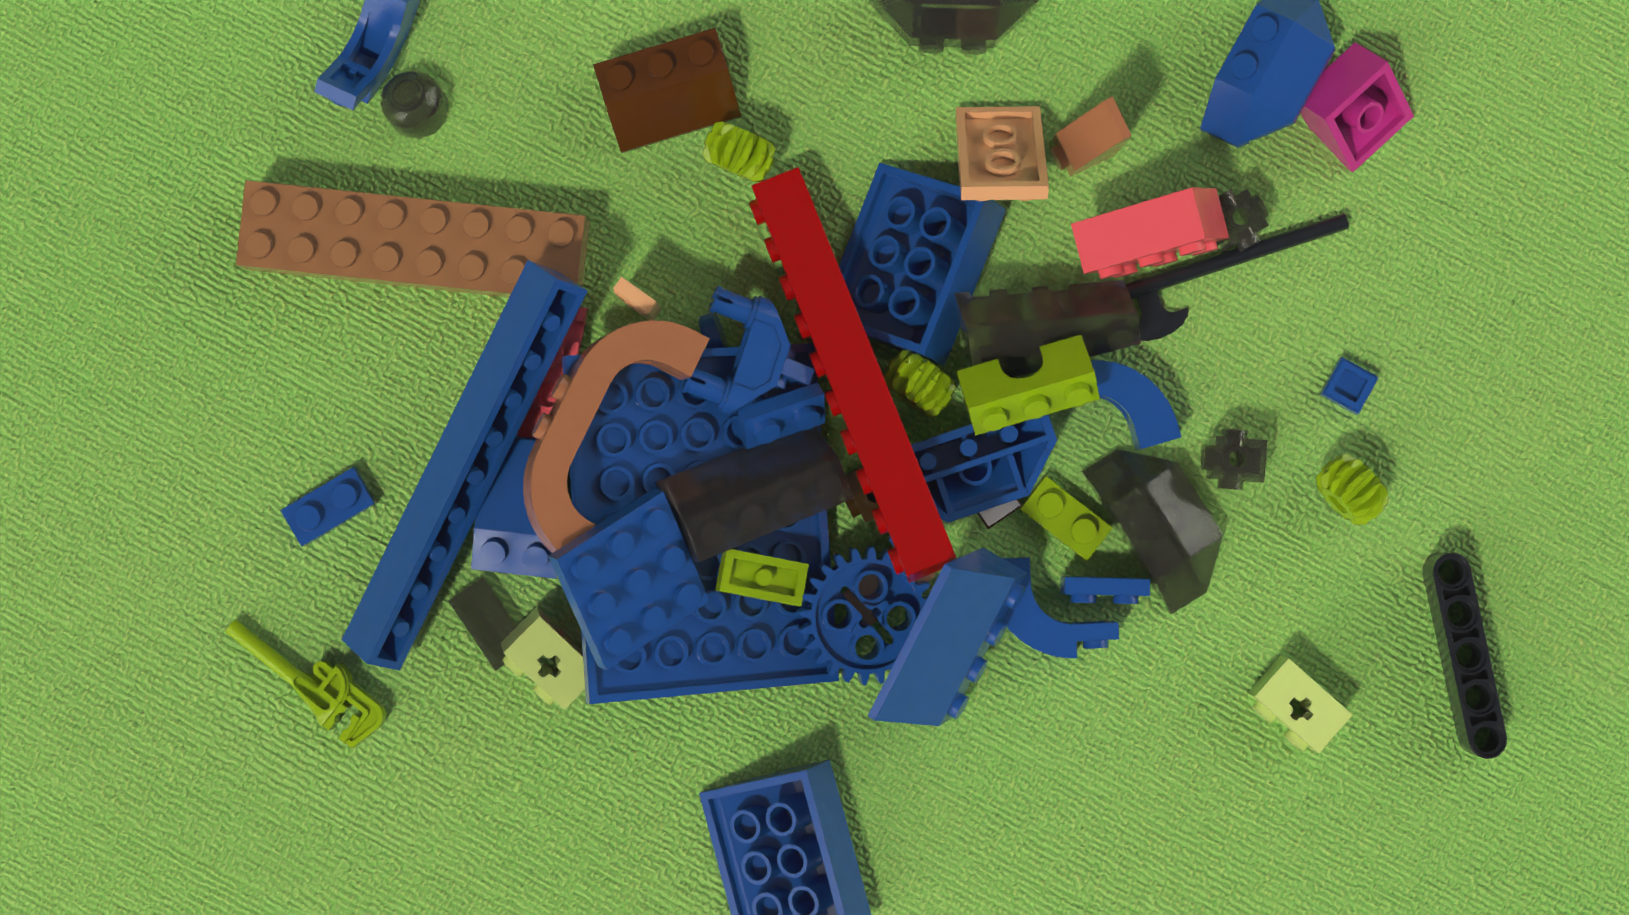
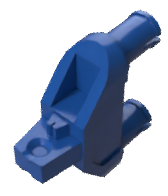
M717 286L711 298L714 301L710 302L708 311L743 323V328H745L730 376L723 379L695 368L692 376L686 378L687 381L683 382L681 391L715 402L716 408H719V411L730 414L772 388L783 390L786 383L801 388L810 385L815 369L794 361L796 353L789 350L790 342L779 314L771 300L763 296H754L753 299Z

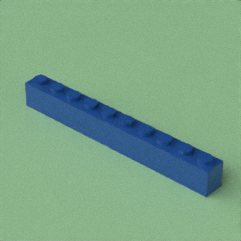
M527 260L341 639L366 664L400 671L588 290L556 270Z

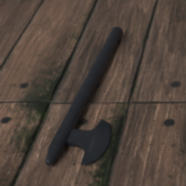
M1342 213L1120 285L1104 295L1102 300L1104 303L1125 302L1137 298L1141 312L1140 319L1136 324L1120 330L1126 337L1136 341L1160 339L1173 333L1183 325L1188 317V308L1175 312L1165 310L1157 291L1349 229L1346 215Z

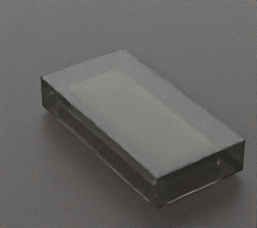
M483 577L451 598L449 603L496 671L505 665L502 659L506 655L503 653L501 642L518 625L486 577Z

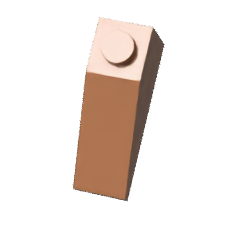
M1112 96L1058 131L1052 139L1055 145L1050 147V150L1060 170L1066 168L1070 177L1115 156L1132 135Z

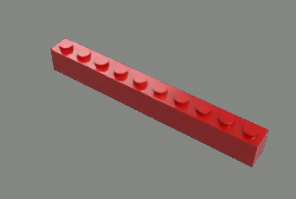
M797 167L751 185L756 199L748 203L757 226L766 223L771 237L763 240L772 263L781 261L786 275L778 278L787 301L796 299L801 313L793 316L802 339L811 336L816 351L810 353L809 356L818 378L826 375L832 390L824 392L833 417L839 414L843 416L847 429L840 431L849 456L857 453L863 468L855 471L865 495L873 492L879 508L871 510L880 535L889 532L894 544V548L887 550L896 575L905 572L910 583L942 570L945 563L957 559L800 169Z

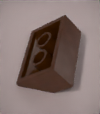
M716 28L593 64L621 154L714 126L716 122H728L741 118Z

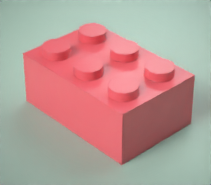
M1191 187L1071 223L1083 273H1099L1100 279L1120 278L1137 273L1138 264L1140 268L1152 265L1153 267H1158L1178 261L1176 253L1179 252L1180 256L1190 254L1195 256L1218 249L1217 241L1229 238L1217 188Z

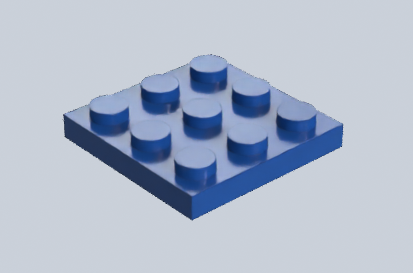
M655 488L548 556L597 666L606 671L709 602L663 491Z

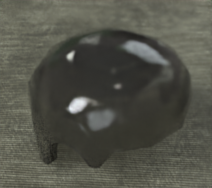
M409 70L394 75L384 85L380 95L381 109L387 121L399 134L405 137L422 139L435 134L446 122L449 107L448 98L438 82L429 74Z

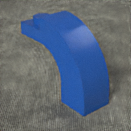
M364 0L359 20L350 40L337 59L318 77L314 92L330 99L334 104L345 106L351 110H354L361 101L368 104L391 71L408 36L420 0Z
M1091 360L1095 371L1099 397L1113 404L1122 413L1129 427L1135 451L1182 437L1172 407L1164 394L1152 381L1128 366L1104 360Z
M1003 558L1027 572L1021 584L1026 587L1021 601L1015 609H1008L1002 621L1007 624L1006 628L1020 641L1048 655L1062 658H1077V641H1083L1084 649L1108 648V640L1119 639V624L1116 621L1060 622L1049 617L1038 606L1032 593L1030 558Z

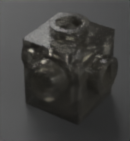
M1232 188L1219 195L1229 238L1217 241V246L1219 245L1222 251L1225 252L1236 245L1239 252L1262 240L1258 232L1269 226L1265 219L1268 217V211L1260 197L1256 194L1251 196L1248 189L1236 195ZM1238 210L1245 222L1244 225H1238L1234 222V211Z
M1222 429L1221 436L1210 437L1209 445L1204 444L1202 447L1201 469L1207 470L1206 479L1218 480L1217 488L1243 490L1244 482L1264 483L1268 440L1247 438V430ZM1231 453L1234 454L1236 458L1234 466H1232L1229 461V456Z

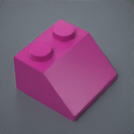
M1356 42L1323 71L1301 111L1307 126L1351 172L1360 167L1414 117L1388 61Z

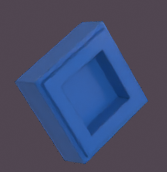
M1340 357L1319 395L1357 415L1360 413L1379 377Z

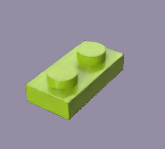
M1047 476L1043 477L1023 503V506L1019 508L1020 511L1085 561H1088L1113 528Z
M723 548L715 591L792 606H802L809 564Z

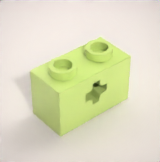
M537 607L501 642L503 653L506 655L502 661L518 677H521L524 673L536 683L533 690L548 705L551 706L554 702H557L565 710L585 690L582 649ZM542 655L548 659L554 657L556 664L553 667L548 664L541 666L539 658Z
M1280 656L1247 693L1256 701L1252 708L1270 724L1277 719L1288 729L1283 736L1302 752L1308 747L1310 750L1320 753L1353 716L1293 661L1283 656ZM1292 699L1302 701L1300 706L1304 713L1301 716L1294 713L1291 714L1293 708L1289 703Z

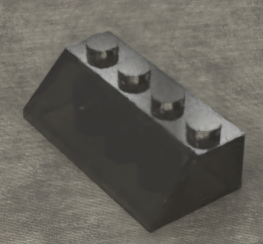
M816 426L750 449H746L745 446L655 482L657 489L663 491L693 562H701L854 499L839 457Z

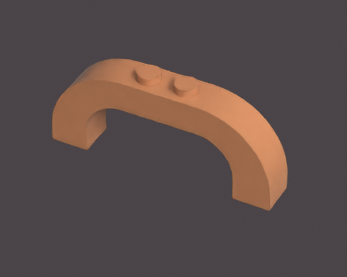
M640 321L618 328L597 339L580 355L569 375L561 374L551 393V397L555 398L556 401L550 413L543 412L532 431V436L537 439L528 457L523 479V496L527 516L539 539L552 553L596 526V524L585 519L573 506L568 494L567 476L574 456L613 378L620 370L630 364H648L679 380L692 376L710 338L674 322Z

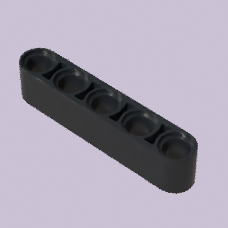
M1435 553L1425 560L1423 579L1457 738L1460 746L1466 752L1484 759H1492L1504 751L1507 744V735L1471 567L1468 561L1457 553ZM1449 560L1454 566L1455 574L1449 582L1444 583L1438 575V569L1443 561ZM1457 601L1463 608V617L1459 623L1453 625L1447 617V611L1449 606ZM1467 643L1471 647L1472 658L1468 664L1461 666L1456 659V653L1461 645ZM1477 685L1481 691V699L1476 706L1469 707L1465 701V694L1471 686ZM1486 727L1490 733V740L1485 747L1478 749L1474 743V736L1480 728Z

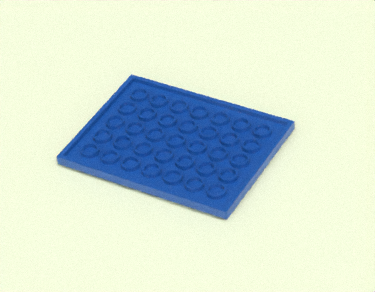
M790 344L789 350L796 353L794 361L814 369L809 356L810 353L815 352L814 344ZM739 347L704 349L696 369L726 379L727 376H730ZM566 355L562 357L564 374L569 375L580 355ZM630 364L616 374L570 465L572 504L585 519L597 525L655 488L663 491L709 602L607 671L597 666L581 630L586 704L839 681L838 671L834 675H830L826 671L830 659L821 664H817L813 658L819 651V648L813 650L805 648L804 643L812 637V634H802L798 630L799 626L809 622V620L800 616L797 613V609L809 607L810 602L803 598L802 606H792L715 591L723 548L809 564L807 578L813 576L821 579L824 576L819 567L821 562L831 568L821 425L776 439L767 444L746 449L740 439L738 409L730 414L719 411V408H716L715 402L682 392V384L687 379L679 380L648 364ZM815 370L810 385L817 383V374ZM786 383L783 390L772 388L742 407L801 387ZM806 578L804 592H813L815 587ZM834 605L830 607L827 613V621L830 624H835Z

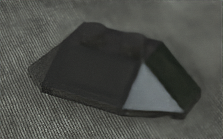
M869 0V4L909 46H919V52L942 53L944 52V47L961 48V53L969 55L985 54L986 48L993 49L1036 9L1039 0Z
M1116 449L1081 471L1146 577L1150 579L1151 585L1170 614L1175 613L1207 593L1223 533L1178 462Z

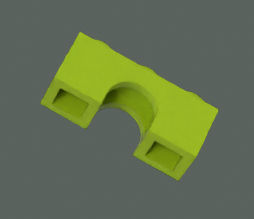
M1077 335L1040 346L1043 361L1042 367L1034 375L1027 378L1018 379L1007 376L1002 371L998 359L956 371L975 436L1099 400L1095 371L1082 336Z

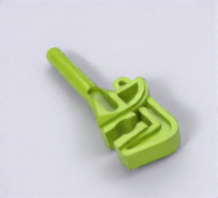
M238 620L232 621L225 630L230 637L287 681L313 711L319 724L328 731L334 729L339 722L340 715L350 709L351 706L347 702L361 711L362 715L359 713L352 715L350 726L344 729L338 738L350 748L358 746L384 724L386 711L383 705L353 682L352 674L343 662L333 666L326 660L318 661L313 666L314 674L304 673Z

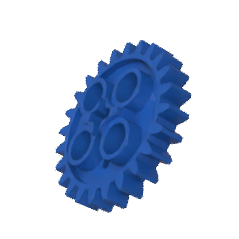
M867 545L864 557H860L856 548L850 547L849 559L846 561L838 553H834L835 566L833 568L821 562L819 567L824 576L821 579L813 576L807 578L815 587L813 592H804L803 598L810 602L809 607L797 609V613L800 616L809 620V622L799 626L798 630L802 634H812V637L804 643L807 650L819 648V651L813 658L817 664H821L830 659L826 671L830 675H834L840 668H843L842 679L848 683L855 673L858 674L859 682L862 685L867 684L870 674H874V677L880 684L884 683L885 671H891L928 598L921 594L930 587V584L927 581H912L909 583L905 572L896 575L887 552L889 549L884 548L879 558H876L875 549L871 545ZM866 575H876L878 579L876 591L871 595H861L859 592L861 579ZM842 587H848L862 605L872 610L871 614L875 620L892 636L893 640L891 643H886L870 624L864 620L861 621L863 618L861 613L841 593ZM839 603L845 604L847 609L845 619L839 624H830L827 621V613L830 607ZM895 606H903L906 611L905 620L898 626H889L887 623L888 612ZM863 635H872L875 641L872 651L866 655H858L855 650L857 640Z

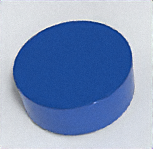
M710 312L700 316L698 323L701 334L710 338L706 348L728 347L717 314Z

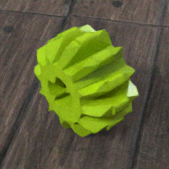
M722 121L716 122L711 132H708L702 152L706 162L747 180L760 182L763 181L766 173L770 171L774 161L775 147L772 142L754 133Z
M902 350L896 358H893L883 375L891 394L908 407L927 417H935L941 410L945 409L956 389L949 375L942 372L939 367L933 365L929 360L908 350Z
M1338 455L1333 461L1330 460L1322 467V471L1315 477L1317 489L1324 496V500L1333 507L1334 511H1337L1344 519L1350 520L1355 525H1366L1371 519H1375L1389 502L1387 488L1381 484V479L1375 476L1371 468H1367L1360 459H1355L1352 455Z

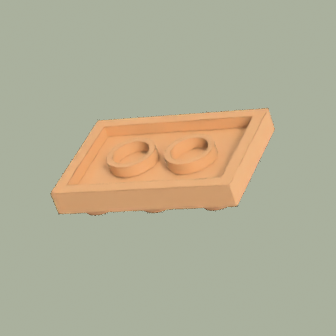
M1040 106L956 107L955 123L961 200L1029 201L1048 199L1049 183Z

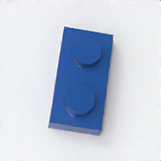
M814 383L739 408L740 439L745 448L750 449L767 444L776 439L824 424L825 400L824 392L819 384Z
M352 467L280 511L301 547H305L376 505L377 502L357 468Z
M1061 576L1060 593L1071 594V602L1096 603V595H1113V603L1139 604V596H1150V579Z

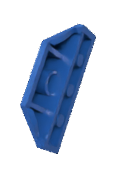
M1261 0L1256 4L1215 78L1200 127L1202 132L1239 148L1249 144V141L1272 134L1296 122L1335 51L1319 0Z
M1044 415L1038 419L1027 420L1003 427L997 431H989L976 436L972 424L911 444L940 518L949 523L1030 495L1057 442V438L1049 415Z

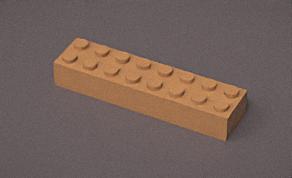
M245 180L236 265L249 271L510 297L527 260L556 270L583 287L590 222L585 215Z

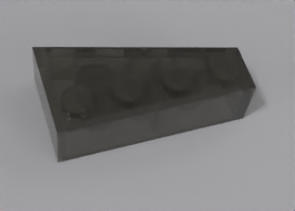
M1124 280L1070 284L1067 290L1053 291L1048 286L1032 287L1031 293L1008 294L1007 289L990 290L989 296L971 297L969 292L954 293L964 350L970 367L998 359L1002 371L1009 377L1013 378L1039 371L1043 364L1040 346L1077 335L1082 336L1089 357L1141 344L1138 313Z

